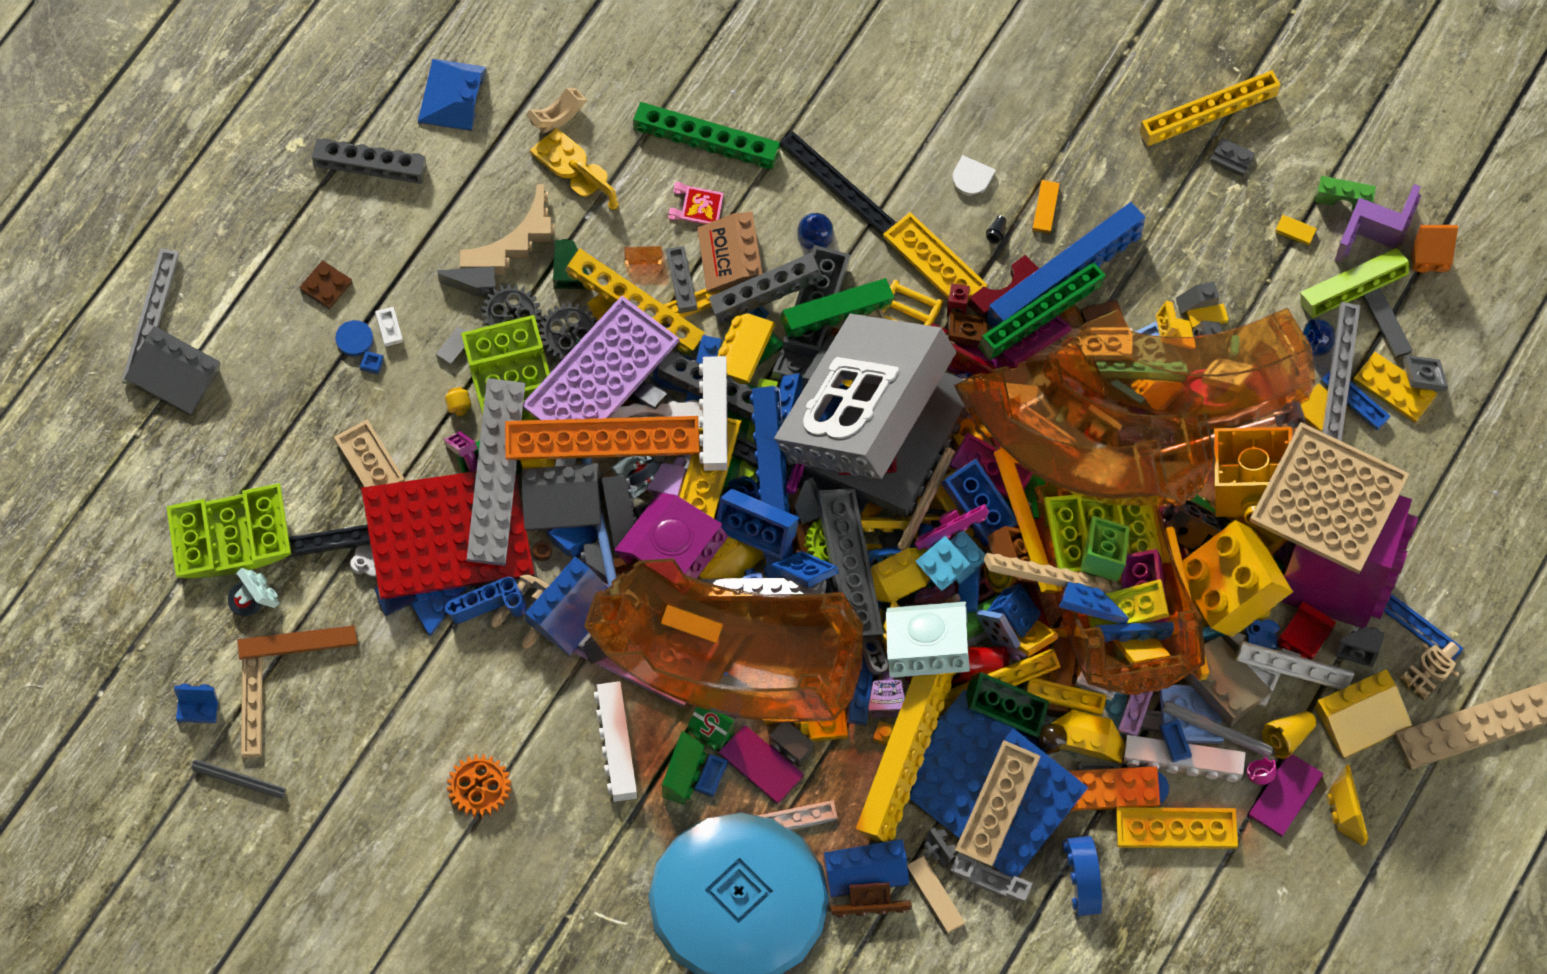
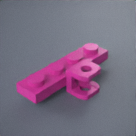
M983 504L959 516V512L955 508L940 517L939 521L942 526L916 538L915 545L918 550L922 548L925 550L935 545L934 542L942 539L944 536L949 539L952 535L968 529L970 524L974 522L976 524L981 523L988 516L989 510Z

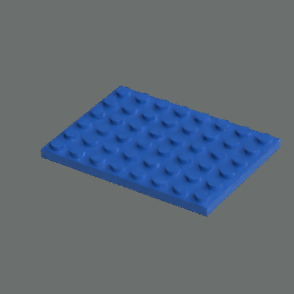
M963 690L938 721L936 729L932 731L930 745L923 755V764L917 771L916 783L912 785L910 790V799L958 838H961L1003 740L1041 756L993 865L1003 874L1013 878L1021 874L1088 790V787L1011 726L968 709L966 691Z

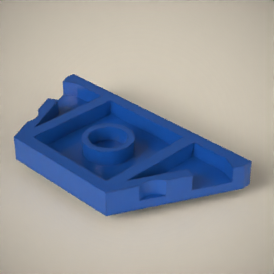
M1068 582L1065 587L1062 601L1059 605L1060 608L1120 624H1126L1129 620L1128 616L1101 589L1090 588L1081 583L1076 584Z
M467 587L414 594L416 602L410 605L415 610L417 617L422 622L429 636L434 633L446 617V604L450 600L461 596Z

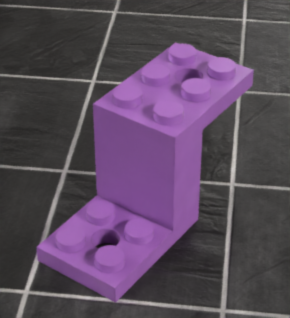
M1413 185L1402 214L1359 198L1340 242L1335 261L1342 263L1344 256L1348 258L1357 234L1394 249L1397 248L1398 243L1402 244L1422 195L1419 194L1421 186Z

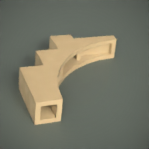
M537 184L532 207L525 219L514 231L490 245L460 250V269L494 266L495 275H506V268L510 267V259H529V252H532V242H551V235H555V224H551V217H548V208H545V202H548V191H545L544 184Z

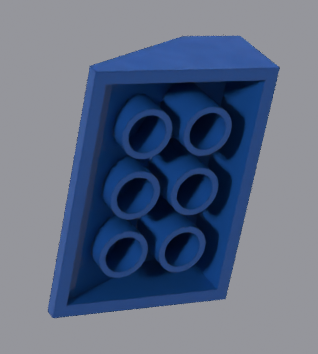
M574 557L525 612V622L567 655L571 656L578 648L580 642L616 602L611 600L609 587L587 565Z

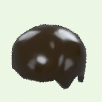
M1060 724L1043 726L1040 736L1037 738L1040 749L1046 754L1059 752V747L1067 742V732L1064 726Z

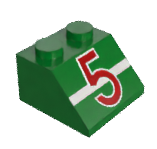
M700 700L688 724V732L697 741L700 739L706 743L705 745L709 749L720 751L734 735V720L703 700Z

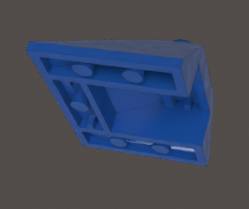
M432 59L418 123L472 131L475 120V104L480 84H483L486 67Z

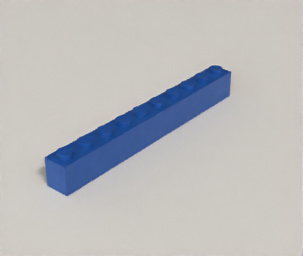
M776 386L752 388L750 401L752 406H754L752 422L755 425L756 431L753 433L754 442L757 443L755 459L759 467L756 475L757 480L760 481L758 497L762 502L790 513L789 494L786 492L788 484L786 458L784 452L779 449V445L774 439L783 424L780 388ZM791 543L784 558L793 555V543ZM763 552L766 558V565L764 566L765 576L768 579L786 578L773 572L771 568L773 563L782 559Z

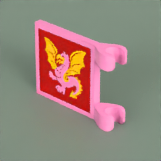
M675 182L674 194H686L683 211L676 208L669 209L668 218L670 220H685L708 224L719 219L724 193L690 187L683 183Z

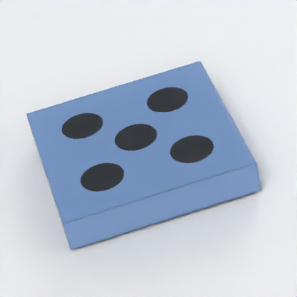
M978 610L975 613L992 644L1015 649L1021 645L1004 614L986 610Z

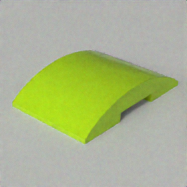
M534 315L461 333L482 417L487 378L525 383L524 403L550 374ZM522 409L521 421L538 420L525 409Z
M277 483L243 490V494L211 501L199 499L166 506L176 577L208 578L236 574L241 568L247 570L257 569L291 555L281 484Z
M1148 489L1117 491L1104 495H1068L1044 498L1055 558L1059 569L1065 568L1073 572H1084L1080 570L1092 516L1130 527L1127 554L1157 549L1162 557Z

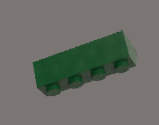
M983 672L971 675L966 691L968 709L1039 738L1049 705L1048 700Z

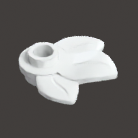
M359 546L350 562L352 571L356 574L365 573L370 577H376L371 546Z

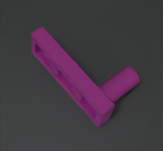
M461 431L443 439L449 449L460 457H464L470 472L477 471L478 460L474 450L478 449L475 441Z

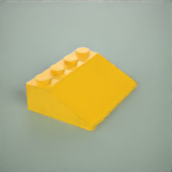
M1387 669L1318 700L1315 706V711L1343 759L1394 736L1396 732L1412 727L1398 688Z

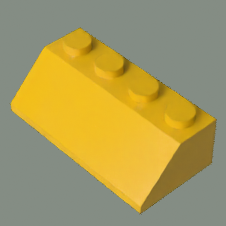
M751 314L736 316L732 320V325L725 336L723 345L718 351V356H726L727 376L739 384L750 383L775 327L774 322Z
M728 537L697 579H742L745 570L753 569L764 559L763 551Z

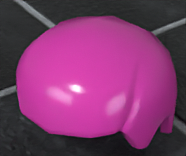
M1267 757L1250 762L1246 768L1248 779L1258 785H1266L1272 782L1277 774L1275 760L1271 762Z

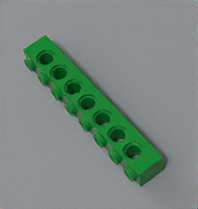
M644 102L639 103L633 119V129H636L638 132L653 134L658 138H667L675 143H684L692 148H701L710 153L722 154L727 158L739 159L744 163H753L761 168L773 169L780 151V142Z
M1093 262L982 335L978 348L989 360H992L1099 289L1106 275Z

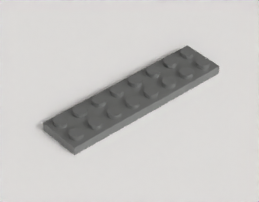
M855 489L818 491L816 496L829 562L837 566L839 573L832 576L844 639L881 637L884 633Z

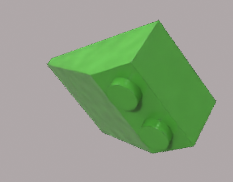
M1092 516L1080 570L1118 582L1126 564L1130 527Z

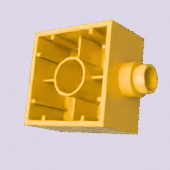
M1292 427L1214 428L1216 517L1238 518L1244 516V520L1248 524L1256 525L1249 522L1292 439Z
M1236 520L1182 561L1196 619L1205 617L1212 629L1230 637H1234L1293 592L1258 532Z

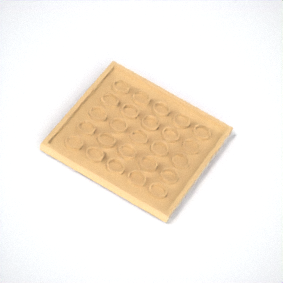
M1300 422L1249 522L1360 574L1409 477V473Z

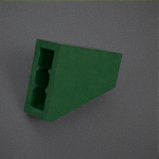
M568 239L555 240L554 289L588 290L581 281L570 278L565 271L578 251L574 241ZM583 268V273L589 275L587 269Z

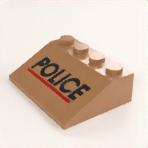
M753 212L734 213L697 227L707 292L723 291L762 274Z

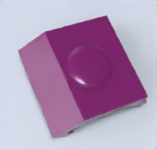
M659 492L614 551L625 563L630 564L634 558L664 576L679 594L685 595L729 536L721 528L722 524L695 506L677 495Z

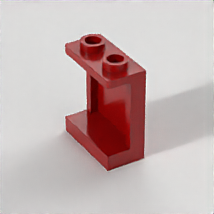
M1303 601L1285 631L1279 636L1278 645L1281 650L1283 648L1300 654L1302 658L1313 660L1333 631L1336 621Z

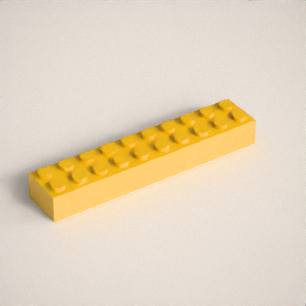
M956 673L913 676L856 826V830L868 840L883 843L895 839L896 827L902 820L904 806L910 799L911 787L916 783L917 771L923 764V755L930 745L932 731L937 727L938 715L944 708V699L951 689V681Z

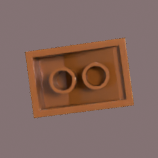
M1004 526L987 536L992 554H1000L1008 558H1018L1027 562L1030 561L1020 529ZM1016 577L1019 581L1038 584V581Z

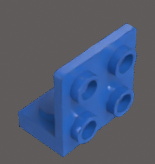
M1021 584L1004 588L987 610L1004 614L1020 637H1024L1041 616L1040 610Z
M190 684L174 686L178 699L177 722H217L219 701L214 687L206 684L200 686H191Z

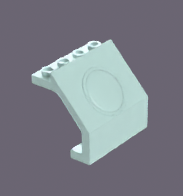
M966 602L887 608V653L890 678L969 672Z

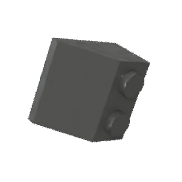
M1364 627L1341 639L1335 657L1373 668L1379 655L1385 632H1381L1375 627Z

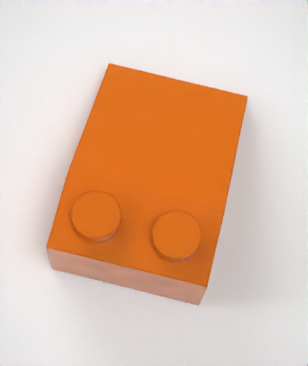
M1420 225L1411 249L1412 271L1421 273L1428 271L1440 273L1450 271L1454 258L1458 225Z

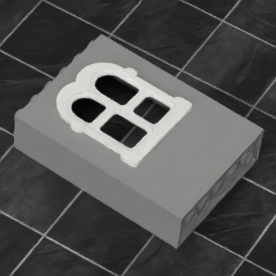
M849 314L774 437L779 445V449L786 455L787 460L792 464L798 463L808 467H819L823 470L830 469L839 473L846 472L855 476L862 475L870 479H882L956 354V350L943 329L934 326ZM843 379L854 381L848 390L838 389ZM862 382L879 385L868 402L852 399ZM833 396L843 397L834 415L827 421L818 422ZM847 407L864 409L856 423L845 427L840 425L839 420Z

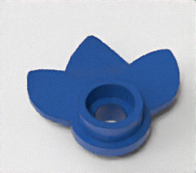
M1268 619L1261 622L1255 620L1245 628L1248 643L1273 650L1278 648V640L1274 633L1280 627L1276 622ZM1253 626L1258 628L1257 632L1253 631Z

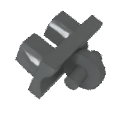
M932 828L923 839L925 841L924 846L927 849L924 852V856L926 858L932 856L935 861L938 860L941 866L945 868L959 852L955 850V845H946L945 841L948 839V834L944 829L936 831L935 828Z

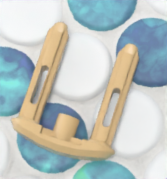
M531 575L519 577L520 582L518 586L523 595L529 588L536 590L531 597L534 601L549 586L546 582ZM506 605L501 606L491 618L490 625L493 628L500 626L510 614ZM532 627L523 638L521 646L524 649L531 647L541 633Z

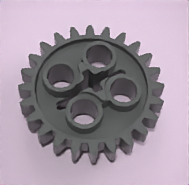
M508 284L507 289H504L501 285L499 292L493 289V295L488 293V300L483 301L485 306L481 307V311L484 312L481 314V319L486 320L482 322V325L490 326L519 319L521 314L534 315L536 323L541 322L542 318L539 315L542 314V310L538 309L540 303H534L537 297L531 298V291L525 293V287L518 290V285L516 284L514 289H511L510 284ZM515 299L518 301V304L512 305L509 303V300ZM495 309H500L503 313L501 315H497L493 311ZM508 311L511 314L515 313L514 317L512 315L508 316Z
M569 302L568 307H565V304L562 303L560 309L556 305L554 306V312L549 309V316L543 315L545 322H540L542 328L539 329V334H542L540 336L541 341H545L542 344L543 348L548 347L547 354L553 352V359L560 356L561 362L575 347L573 340L577 344L580 342L581 339L577 335L580 333L586 335L595 325L594 323L597 318H590L592 312L586 313L585 306L579 309V303L575 307H572L571 302ZM574 317L578 322L570 323L568 319ZM559 326L562 330L555 332L552 330V327ZM566 329H568L569 332L573 331L572 336L570 335V333H566ZM565 341L570 343L571 346L564 348L561 346V343Z

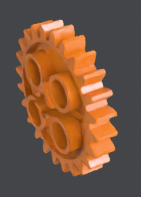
M475 754L474 760L467 756L466 763L460 760V767L453 766L455 772H449L452 779H447V784L450 785L447 787V792L450 793L448 795L449 800H453L452 805H459V812L465 809L466 816L472 812L473 818L476 817L477 813H480L483 818L484 812L492 816V809L499 812L498 805L505 806L503 799L509 800V795L506 793H511V788L509 787L511 780L508 779L510 777L509 772H505V765L500 767V760L493 763V756L486 760L485 754L482 755L481 759H478L477 754ZM479 770L486 771V774L483 776H479L476 773ZM464 781L470 782V785L467 787H462L460 784ZM491 785L498 786V788L494 791L488 789V787ZM475 796L482 798L479 802L472 801Z

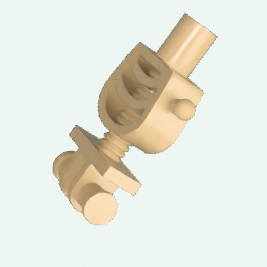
M1450 642L1443 650L1436 645L1429 649L1428 645L1424 643L1422 648L1425 649V652L1419 661L1423 672L1421 673L1412 665L1400 679L1404 680L1409 688L1411 686L1416 688L1414 693L1420 694L1423 697L1422 699L1425 700L1437 687L1429 680L1430 677L1436 681H1444L1450 673L1454 677L1459 676V672L1453 670L1456 663L1451 659L1459 651L1455 643ZM1425 658H1426L1428 664L1430 665L1429 667H1428L1427 664L1425 663ZM1417 680H1419V681L1421 682V684L1418 685V684L1415 683V682H1416Z

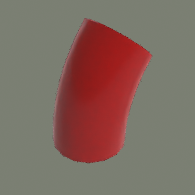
M968 647L970 671L957 672L953 675L951 683L965 684L970 681L971 675L979 672L990 674L1010 666L1007 647Z

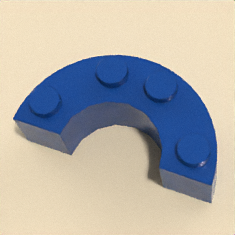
M1091 836L1066 838L1065 841H1062L1063 852L1067 853L1068 865H1072L1073 873H1070L1071 884L1074 885V898L1071 899L1072 909L1076 910L1077 916L1101 914V877L1094 841Z

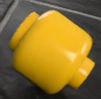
M463 387L452 388L445 395L448 412L455 413L456 416L467 414V410L472 406L469 392L464 390Z

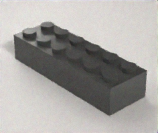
M814 245L812 253L818 263L823 280L802 288L799 291L795 306L841 292L850 265V254ZM823 326L817 331H807L798 337H788L786 333L783 340V350L815 358L825 343L830 326Z

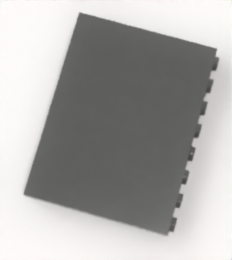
M947 372L943 374L897 452V472L885 473L882 479H870L862 475H839L835 470H823L814 466L808 467L804 465V469L844 489H855L856 495L868 500V502L908 518L909 514L915 511L917 500L923 496L926 489L925 486L930 481L945 449L951 447L954 434L957 435L960 432L963 419H967L969 416L971 405L977 402L979 397L977 385ZM862 382L852 399L864 402L870 401L879 385ZM847 407L839 420L840 425L844 427L853 425L859 420L864 409Z

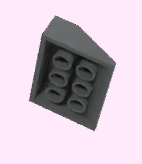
M154 326L144 340L124 380L191 415L218 375L220 361Z
M598 463L522 469L525 530L601 525V478H603V473Z

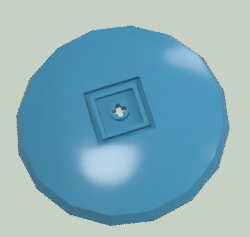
M744 812L705 818L677 835L656 863L648 896L654 931L671 957L694 974H783L803 961L822 934L829 903L823 866L805 839L773 818ZM735 888H737V889L743 888V890H742L743 895H742V896H741L740 894L734 895V894H735Z

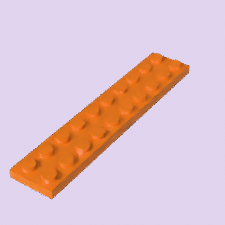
M698 416L505 421L506 460L699 455Z

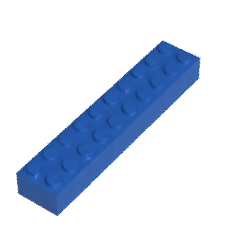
M1129 202L990 304L987 317L988 325L992 329L1093 262L1100 268L1102 263L1112 260L1117 252H1123L1128 247V244L1132 241L1136 242L1141 238L1145 216L1132 202Z

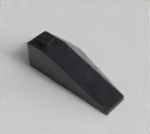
M649 374L628 399L657 409L668 395Z

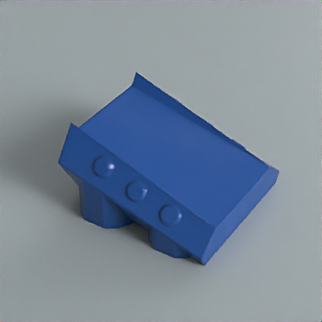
M593 526L549 529L546 531L552 543L565 555L572 558L580 557L584 545L593 544L598 538L597 530Z

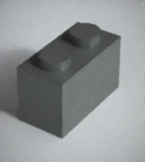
M786 719L769 735L770 746L777 752L783 753L786 760L791 764L795 763L800 766L815 749V743Z

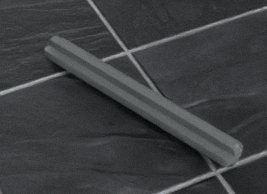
M194 760L191 767L195 772L283 799L286 794L285 787L200 760Z

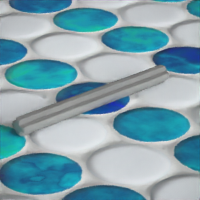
M1166 701L1163 705V712L1265 757H1270L1273 752V747L1170 701Z

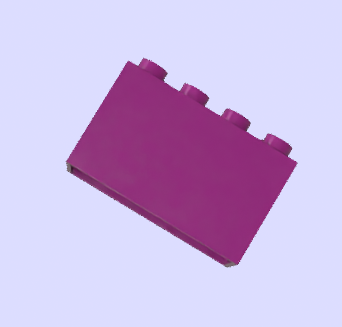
M1399 495L1360 574L1295 544L1284 573V577L1293 592L1280 602L1299 608L1304 601L1331 619L1359 628L1367 627L1370 617L1381 619L1385 605H1387L1392 589H1394L1398 576L1402 571L1408 552L1406 549L1409 539L1412 538L1418 516L1408 513L1412 499Z

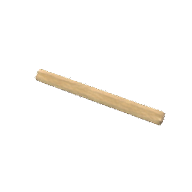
M948 447L945 449L898 544L899 549L905 550L910 547L955 455L953 449Z

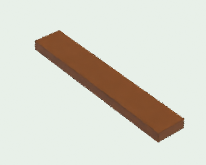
M355 625L237 639L239 660L357 646Z

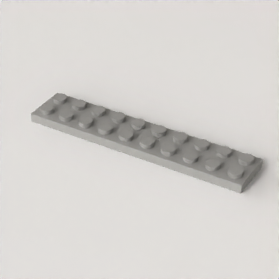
M487 378L467 562L501 566L506 564L517 460H506L505 421H521L525 383Z

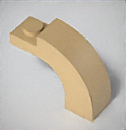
M566 88L552 105L542 110L530 109L526 116L530 119V123L539 128L543 133L551 132L572 119L584 106L587 99L576 88Z

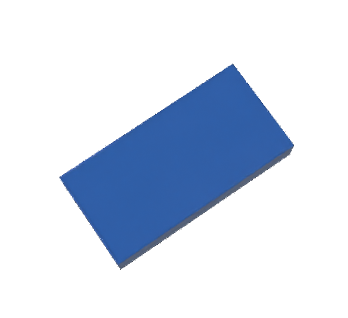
M1179 720L1161 724L1159 728L1172 763L1191 758L1192 754Z
M709 754L695 786V791L713 798L728 765V761Z

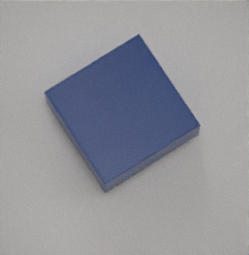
M365 351L360 370L378 375L384 355Z

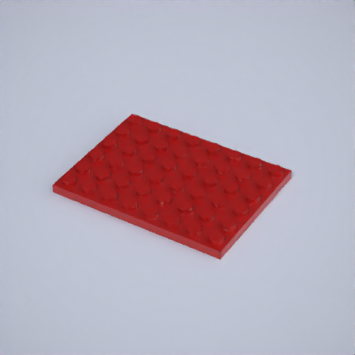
M476 471L362 487L361 493L380 599L493 583L505 577H512L514 579H520L519 577L522 575L534 577L516 473L505 566L466 561Z

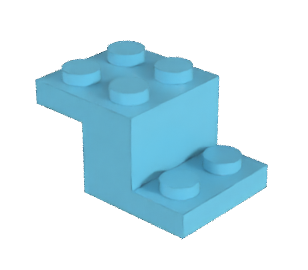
M963 531L959 532L950 541L944 536L917 559L916 563L935 585L943 591L954 580L960 585L985 563V553Z

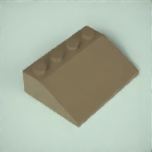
M1219 636L1203 645L1209 669V675L1206 680L1199 681L1193 652L1180 661L1177 672L1219 717L1231 727L1273 694V691L1246 663L1236 661L1237 653Z

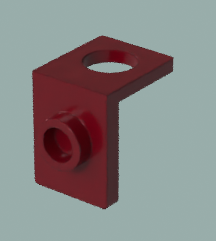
M951 284L946 317H949L952 308H959L962 310L961 313L966 314L970 286Z

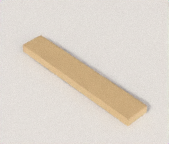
M263 657L242 660V758L262 757Z

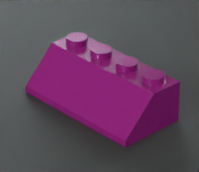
M1154 549L1127 554L1126 564L1121 574L1122 589L1161 579L1167 602L1163 561L1159 551ZM1169 617L1148 623L1169 622Z

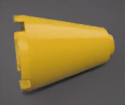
M1303 711L1268 722L1263 726L1264 729L1261 732L1265 744L1273 747L1276 757L1285 759L1296 750L1316 727V718L1312 713Z

